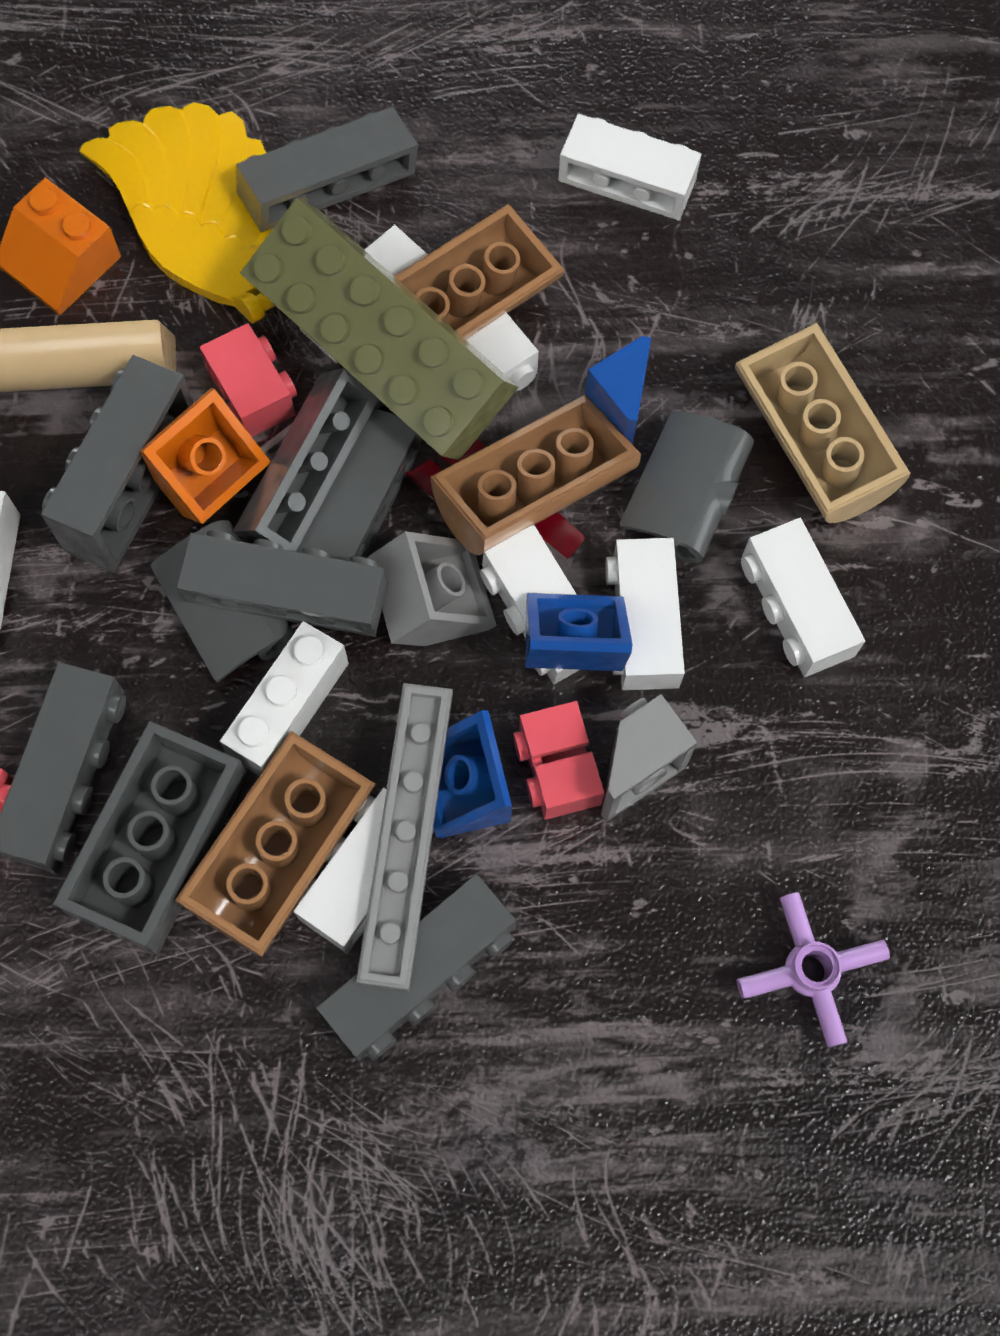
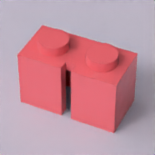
M249 323L199 346L207 371L224 400L229 399V408L251 437L296 415L292 398L297 396V391L291 378L285 370L278 373L272 363L276 361V356L269 341L264 335L257 338Z
M574 701L520 715L519 732L513 733V741L519 761L528 760L532 778H528L525 781L532 807L541 806L544 819L547 820L600 806L605 793L592 751L587 752L585 745H589V739L578 702Z

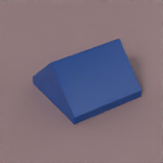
M647 336L639 337L589 368L587 374L585 395L631 444H633L651 343V337Z
M527 593L525 668L624 670L632 653L633 643L623 596Z
M481 710L448 727L434 820L436 838L449 837L511 822L512 804L489 711Z

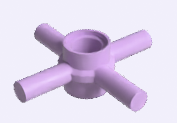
M799 892L785 895L780 898L795 948L789 953L785 966L737 979L740 996L742 999L791 986L801 995L812 998L827 1047L830 1048L847 1043L848 1041L831 991L838 985L842 972L889 960L890 954L887 944L884 940H879L836 952L829 945L814 940ZM804 957H813L820 961L824 968L822 982L811 981L805 976L802 970Z

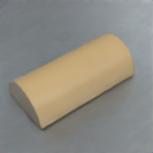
M158 320L0 329V392L111 386L117 371L121 368L125 369L132 355L176 372L175 336Z
M817 323L736 362L735 369L826 522H842L868 511L891 496L907 481L910 475L908 468Z

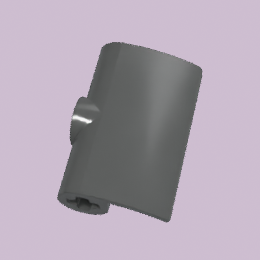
M672 411L620 521V528L643 532L660 538H674L675 558L687 563H700L705 556L719 522L724 520L739 484L737 481L754 445L751 435L737 426L717 419L683 411Z
M228 520L216 521L195 532V534L207 535V531L210 530L221 531L234 536L236 541L242 542L240 537L233 532L234 527ZM190 536L170 548L151 564L155 576L216 682H220L225 676L257 654L262 660L278 657L295 633L289 621L186 602L177 590V584Z

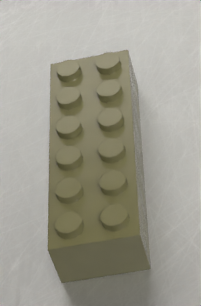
M297 197L240 272L242 276L443 457L460 460L519 388L326 215Z

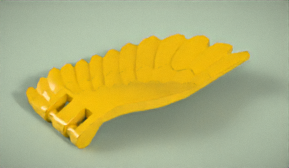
M196 102L184 106L183 109L171 106L153 108L145 115L143 123L138 121L116 123L109 128L110 136L107 139L95 138L81 146L80 154L98 166L118 187L136 232L148 255L166 276L205 298L236 307L252 324L265 317L264 312L276 306L240 274L272 231V229L260 232L237 194L236 164L245 161L251 156L266 153L261 140L247 137L244 121L232 111L218 115L210 106Z

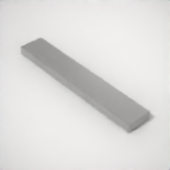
M403 683L356 983L358 985L402 991L410 990L453 689Z

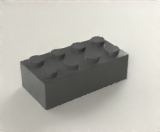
M135 355L131 356L125 369L121 368L117 371L112 380L111 393L102 408L99 407L93 412L89 421L87 435L80 447H75L70 452L66 461L64 475L57 487H52L43 500L41 516L64 552L115 573L160 491L148 470L140 449L193 404L184 375Z
M149 721L53 905L69 916L158 955L182 908L175 899L214 844L248 776L241 761Z

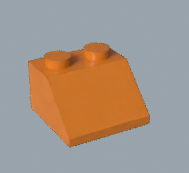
M46 177L13 207L0 244V269L59 316L121 258L110 226Z
M210 388L140 449L141 455L157 486L183 517L201 524L271 463L214 388Z

